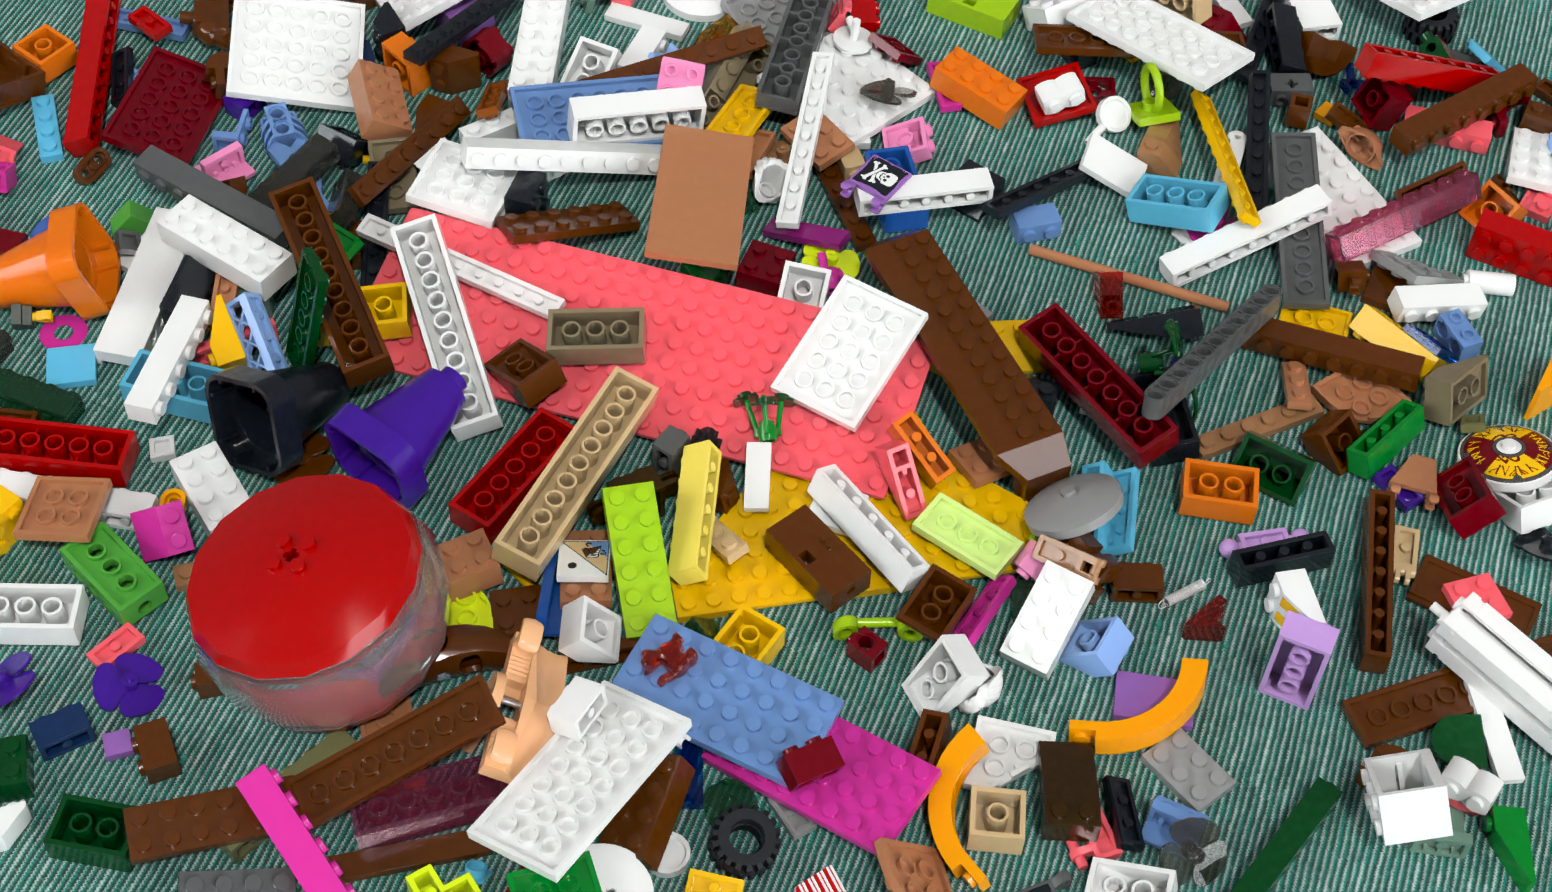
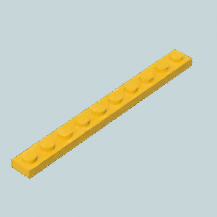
M1195 89L1190 94L1193 101L1192 105L1198 113L1197 118L1202 123V130L1206 133V141L1212 148L1211 153L1217 161L1216 166L1221 171V178L1227 184L1228 194L1232 199L1231 204L1237 211L1236 216L1243 224L1246 225L1248 223L1256 228L1262 221L1212 99Z

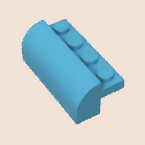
M1105 460L1083 465L1082 474L1103 473L1116 478L1124 494V502L1119 512L1106 524L1089 532L1102 544L1103 548L1100 552L1102 554H1111L1114 558L1117 555L1134 552L1140 471L1137 467L1113 472Z

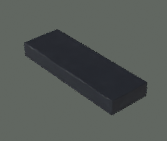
M126 46L111 54V105L115 108L119 106L133 82V49L130 46Z
M1106 775L1102 779L1116 847L1117 849L1141 853L1145 849V843L1130 779Z

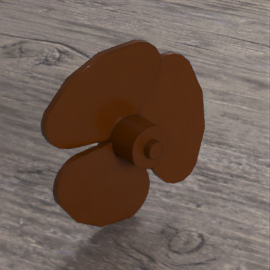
M311 434L303 441L304 457L302 462L274 476L275 480L281 484L296 477L325 475L335 464L334 457L329 454L316 456L329 448L328 438L321 434Z

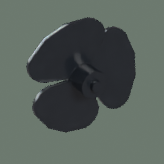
M1538 528L1528 534H1519L1514 539L1513 546L1515 548L1523 550L1543 561L1552 562V534L1549 530Z

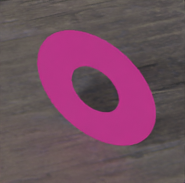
M60 315L53 318V323H45L42 326L39 338L41 343L47 348L79 345L85 339L88 327L80 317ZM63 325L70 326L73 329V334L68 339L59 340L54 336V331L58 327Z

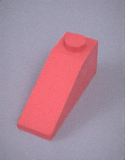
M895 439L876 446L875 450L881 471L904 520L908 521L918 517L926 509L927 505L909 442Z

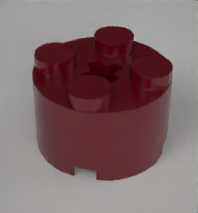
M495 26L482 28L462 45V48L479 52L481 73L486 74V78L492 77L511 61V55L514 54L513 47L505 41L499 29Z

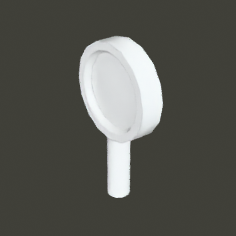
M1119 96L1106 97L1101 100L1095 114L1098 126L1090 135L1093 132L1100 136L1104 131L1117 133L1125 130L1130 124L1132 116L1128 102ZM1089 136L1084 140L1085 144H1087Z
M672 832L658 871H649L660 878H672L683 873L690 863L691 849L688 841L682 835Z

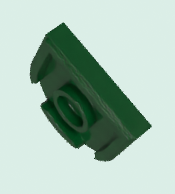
M1481 714L1449 715L1435 724L1430 732L1429 744L1432 753L1447 766L1453 756H1459L1470 761L1479 769L1488 767Z

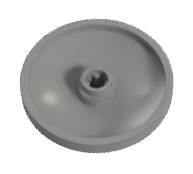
M1084 473L1070 476L1050 484L1030 500L1024 512L1025 522L1029 531L1037 537H1040V534L1048 535L1057 540L1078 537L1110 521L1121 509L1124 502V494L1118 480L1110 475Z

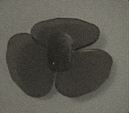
M891 78L871 82L859 90L860 94L874 101L890 105L902 104L901 99L896 96L912 98L917 95V92L910 88H895V81Z
M1188 817L1175 822L1169 829V835L1179 845L1170 842L1161 847L1159 851V867L1176 870L1179 886L1186 883L1189 879L1192 866L1194 883L1199 887L1209 885L1218 877L1226 861L1227 845L1223 840L1219 839L1221 834L1220 827L1205 818Z

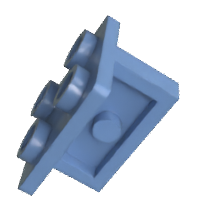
M1157 795L1154 798L1142 829L1144 843L1189 862L1196 849L1208 816L1166 797Z

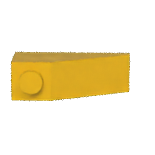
M221 294L216 295L210 338V354L207 355L210 366L227 369L234 365L247 366L246 355Z

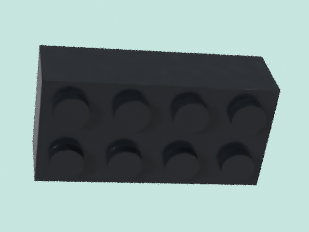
M1171 366L1160 368V370L1167 371ZM1154 371L1129 374L1128 376L1145 392L1161 375L1154 376ZM1185 397L1166 414L1179 427V443L1150 462L1151 467L1185 461V458H1199L1200 439Z

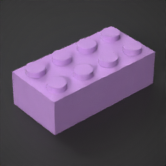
M1288 610L1258 692L1308 711L1332 654L1340 629Z

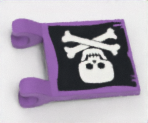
M874 154L849 180L841 183L840 188L843 190L840 192V195L848 198L855 187L874 196L871 200V205L873 206L870 208V211L879 214L886 202L912 177V174Z

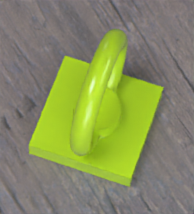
M1152 62L1145 63L1140 75L1143 101L1129 103L1132 114L1131 119L1139 127L1181 120V112L1164 97L1163 81L1158 67ZM1149 73H1151L1153 78L1155 97H1151Z

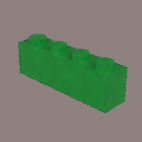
M1402 399L1347 448L1348 472L1368 480L1372 478L1375 473L1383 468L1425 429L1424 406L1406 399Z

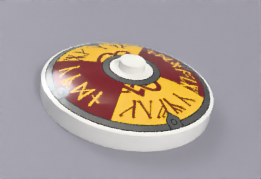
M1518 425L1486 426V432L1469 433L1459 444L1457 462L1471 455L1494 491L1509 493L1526 492L1540 488L1552 480V441L1536 430Z

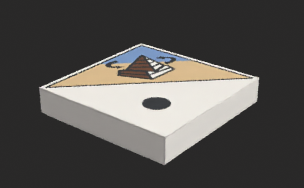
M564 540L559 547L556 573L557 582L609 583L611 558L609 541Z

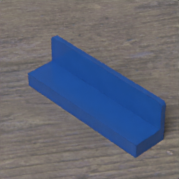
M559 549L545 568L538 602L536 620L544 625L543 636H560L562 609H560V582H557L556 579Z

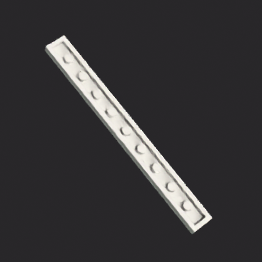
M834 52L812 53L775 221L776 228L799 229L835 62Z
M368 213L357 227V235L397 253L390 228L397 225ZM448 248L457 280L545 319H548V309H564L566 306L565 299Z

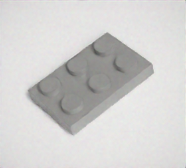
M1182 728L1155 744L1143 753L1140 761L1185 806L1201 813L1235 788L1237 783Z

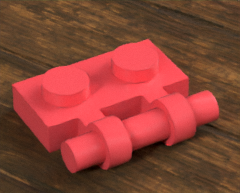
M1102 809V827L1097 842H1085L1086 845L1080 847L1077 841H1063L1066 842L1069 848V857L1072 863H1076L1079 871L1089 868L1086 858L1090 856L1111 860L1122 857L1123 851L1122 849H1117L1113 831Z

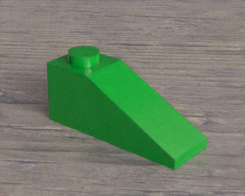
M1492 805L1487 816L1485 815L1482 821L1483 831L1487 832L1488 843L1521 892H1530L1536 884V876L1526 810L1520 807Z

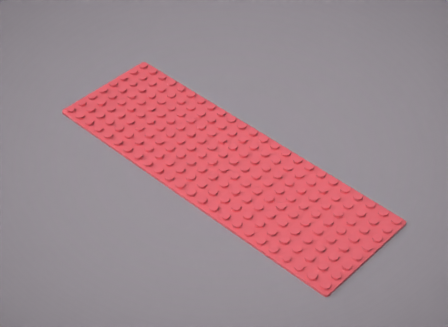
M411 208L403 224L434 214V212ZM435 213L447 248L565 299L566 306L564 309L645 308L647 320L646 363L560 365L567 382L561 385L557 391L550 393L542 399L538 405L531 408L538 410L540 407H543L553 414L579 420L614 368L618 366L659 388L655 406L635 435L656 440L669 425H672L677 429L685 431L690 436L691 441L692 435L695 434L697 428L701 430L708 426L718 431L717 438L722 439L719 449L722 452L721 458L725 457L728 460L746 464L747 442H759V439L754 437V429L746 407L743 405L734 407L733 400L744 391L757 392L759 397L761 395L775 396L776 393L771 391L770 386L822 308L552 241L513 245L499 228L492 227V229L455 217ZM389 250L373 285L406 282L396 252ZM458 280L484 364L520 338L546 352L548 319ZM412 303L413 337L383 341L394 365V372L417 377L432 368ZM917 337L856 432L796 403L795 406L783 407L782 435L778 436L777 442L772 443L771 471L811 481L817 469L836 464L863 494L877 499L886 498L889 486L881 471L875 447L894 440L887 429L912 410L914 413L916 411L932 364L930 357ZM487 371L495 399L524 406ZM768 404V419L774 421V425H776L778 405ZM761 405L751 406L759 427V422L763 421Z

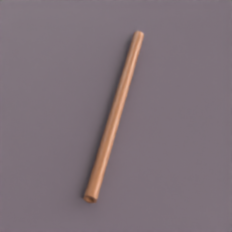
M1031 244L1029 249V255L1221 312L1227 313L1230 302L1038 245Z

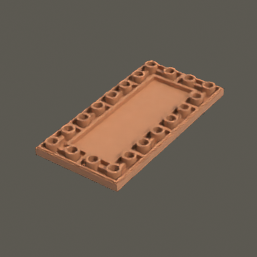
M665 124L644 257L737 271L754 137Z

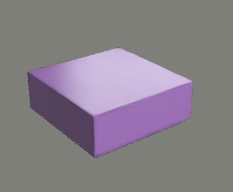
M129 728L102 734L107 762L135 755L130 740L132 736Z

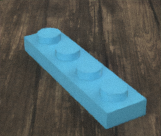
M48 94L31 97L42 164L65 160L54 95Z

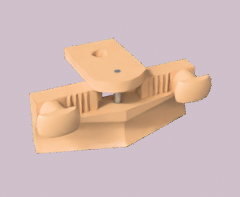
M524 618L520 632L516 631L510 640L503 672L495 671L487 683L498 707L502 703L516 709L513 719L503 716L506 724L487 733L478 774L507 784L511 783L555 734L551 731L547 713L550 706L561 696L566 683L568 656L557 655L540 645L544 625L532 618ZM482 737L462 747L461 751L472 754Z

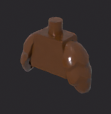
M195 0L193 12L180 11V24L193 25L192 35L198 37L205 45L223 51H230L231 29L229 28V14L233 11L234 0Z

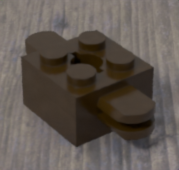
M649 465L644 468H638L624 476L613 478L611 481L606 482V488L653 481L659 518L665 516V498L678 493L679 478L674 470L658 475L653 466ZM602 498L589 503L586 512L593 524L599 525L604 523L605 516Z

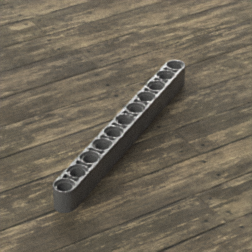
M1265 284L1153 382L1144 392L1141 410L1143 417L1150 420L1163 418L1277 314L1282 289L1274 284Z

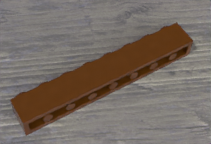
M1519 63L1395 124L1388 141L1406 157L1413 153H1418L1423 148L1431 144L1434 145L1439 140L1452 136L1455 132L1463 128L1466 129L1471 124L1479 120L1482 121L1487 116L1498 113L1503 108L1514 105L1525 97H1530L1536 90L1535 86L1539 77L1522 63Z
M1271 318L1240 346L1252 351L1298 361L1306 365L1414 393L1421 378L1425 362L1424 356Z
M1370 488L1363 506L1358 670L1384 674L1392 658L1395 492Z

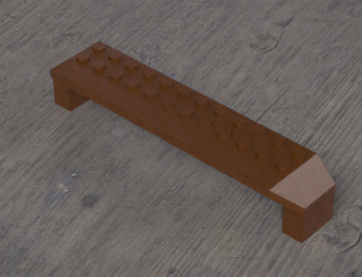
M914 229L874 242L865 249L864 256L871 265L875 277L881 286L884 285L889 295L928 313L929 318L917 335V339L995 461L1014 476L1011 487L1013 493L1022 498L1023 501L1030 502L1045 487L1069 477L1072 464L1062 429L929 230Z

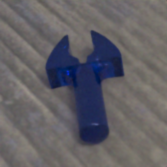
M1349 63L1345 67L1347 79L1341 78L1339 84L1342 91L1347 95L1350 91V85L1355 89L1356 93L1364 83V80H1357L1355 78L1354 64Z

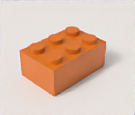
M1185 458L1180 475L1178 514L1252 525L1258 510L1260 468Z

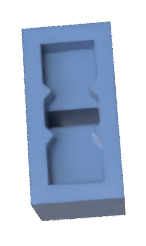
M1459 308L1439 314L1432 333L1454 363L1477 357L1484 342Z

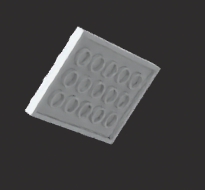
M845 274L770 386L771 391L788 394L789 398L794 399L796 404L856 432L928 320V313Z

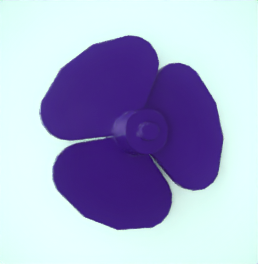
M24 651L15 653L0 664V707L16 699L35 679L36 674L32 670L18 674L29 664L32 657L30 653Z
M139 653L119 655L115 660V666L111 663L100 664L92 680L93 696L97 704L104 711H113L119 706L120 713L129 718L144 716L159 706L164 699L165 693L159 685L145 683L158 681L163 675L162 666L151 657Z

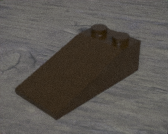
M1039 741L1042 840L1097 842L1102 824L1093 744Z

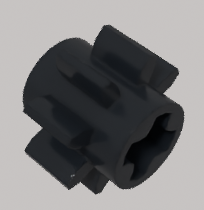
M707 426L701 430L699 428L696 429L690 444L710 440L720 449L722 439L717 438L718 431Z

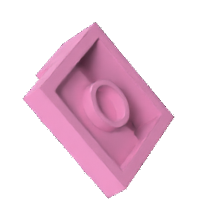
M923 116L882 128L884 148L908 145L914 164L933 159L932 152L936 151L934 141L930 139L933 136V130L930 123L926 124Z

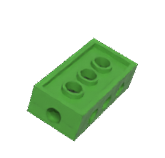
M103 520L97 524L90 543L69 542L59 549L66 568L122 626L126 622H129L131 625L169 600L163 581Z

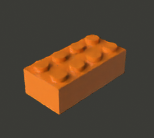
M956 46L934 68L929 83L931 88L950 100L961 103L963 108L998 130H1001L1022 108L1028 89L959 46Z

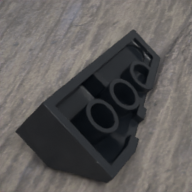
M1197 304L1166 309L1165 314L1151 312L1146 313L1141 318L1132 316L1106 322L1107 329L1171 338L1163 325L1168 319H1173L1174 323L1178 320L1182 331V339H1185L1186 342L1199 341V336H1205L1201 309Z

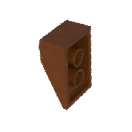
M522 338L484 364L486 370L519 403L529 409L538 405L542 399L550 393L557 391L561 385L567 382L556 358Z
M933 563L896 616V620L936 642L941 635L951 634L972 605L978 589Z

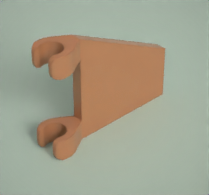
M1412 454L1389 481L1386 491L1395 492V500L1401 488L1426 494L1424 509L1434 511L1435 504L1439 502V495L1437 494V460Z

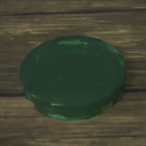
M723 779L707 789L703 797V813L706 820L714 827L716 820L719 819L725 810L728 812L730 807L734 805L740 808L741 804H748V808L752 809L753 804L757 805V798L755 793L745 783L737 779Z

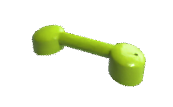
M844 615L837 618L832 625L833 638L840 641L847 640L853 632H858V628L863 626L867 628L897 627L898 636L909 642H917L924 637V635L896 620V617L856 618L853 615Z

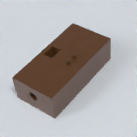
M806 504L766 529L765 548L830 614L870 587L872 570Z

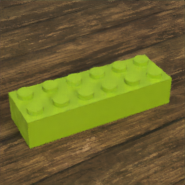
M653 481L602 488L601 495L624 638L632 640L640 639L655 613L677 623Z

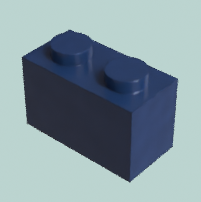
M81 702L67 705L59 711L47 716H41L35 721L28 723L44 762L97 740Z

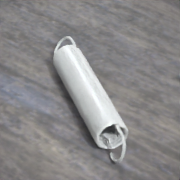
M1202 579L1197 580L1163 597L1159 604L1163 601L1165 607L1166 605L1170 607L1205 590L1208 583H1205Z

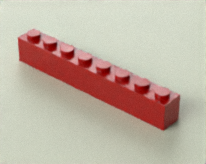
M1367 42L1354 64L1360 71V75L1366 79L1377 78L1383 82L1394 81L1399 85L1410 84L1415 88L1422 86L1431 91L1438 89L1448 94H1452V92L1460 93L1500 73L1491 66Z

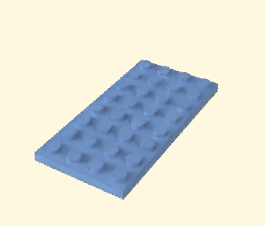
M659 74L509 87L519 139L570 141L567 131L569 98L657 90ZM663 139L629 143L662 144Z
M656 613L612 681L614 685L690 718L692 727L687 732L691 737L689 742L786 788L788 787L776 764L783 756L782 751L794 745H797L798 748L806 746V741L818 735L822 739L827 737L845 702L841 698Z

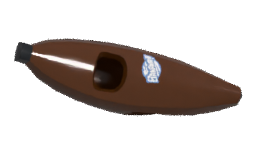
M480 625L447 626V631L442 628L441 633L446 634L443 650L418 688L472 673L503 669L512 636L503 631ZM430 629L414 638L413 641L423 640L437 632H441V630ZM430 656L387 671L379 686L380 695L384 696L427 663Z

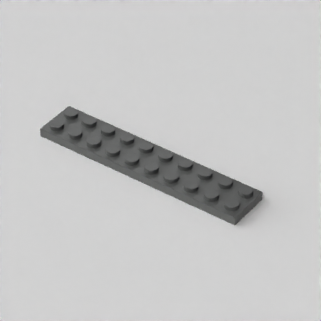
M1271 132L1270 146L1275 203L1285 197L1301 192L1305 188L1316 184L1320 186L1316 134ZM1322 220L1278 241L1282 309H1330L1327 257Z

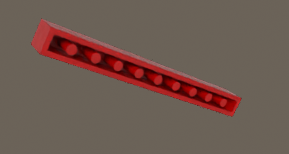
M121 0L85 1V11L80 31L81 36L75 61L76 67L73 75V85L70 92L71 98L63 138L65 149L74 158L85 156L92 149L100 147L111 73V54L114 53Z

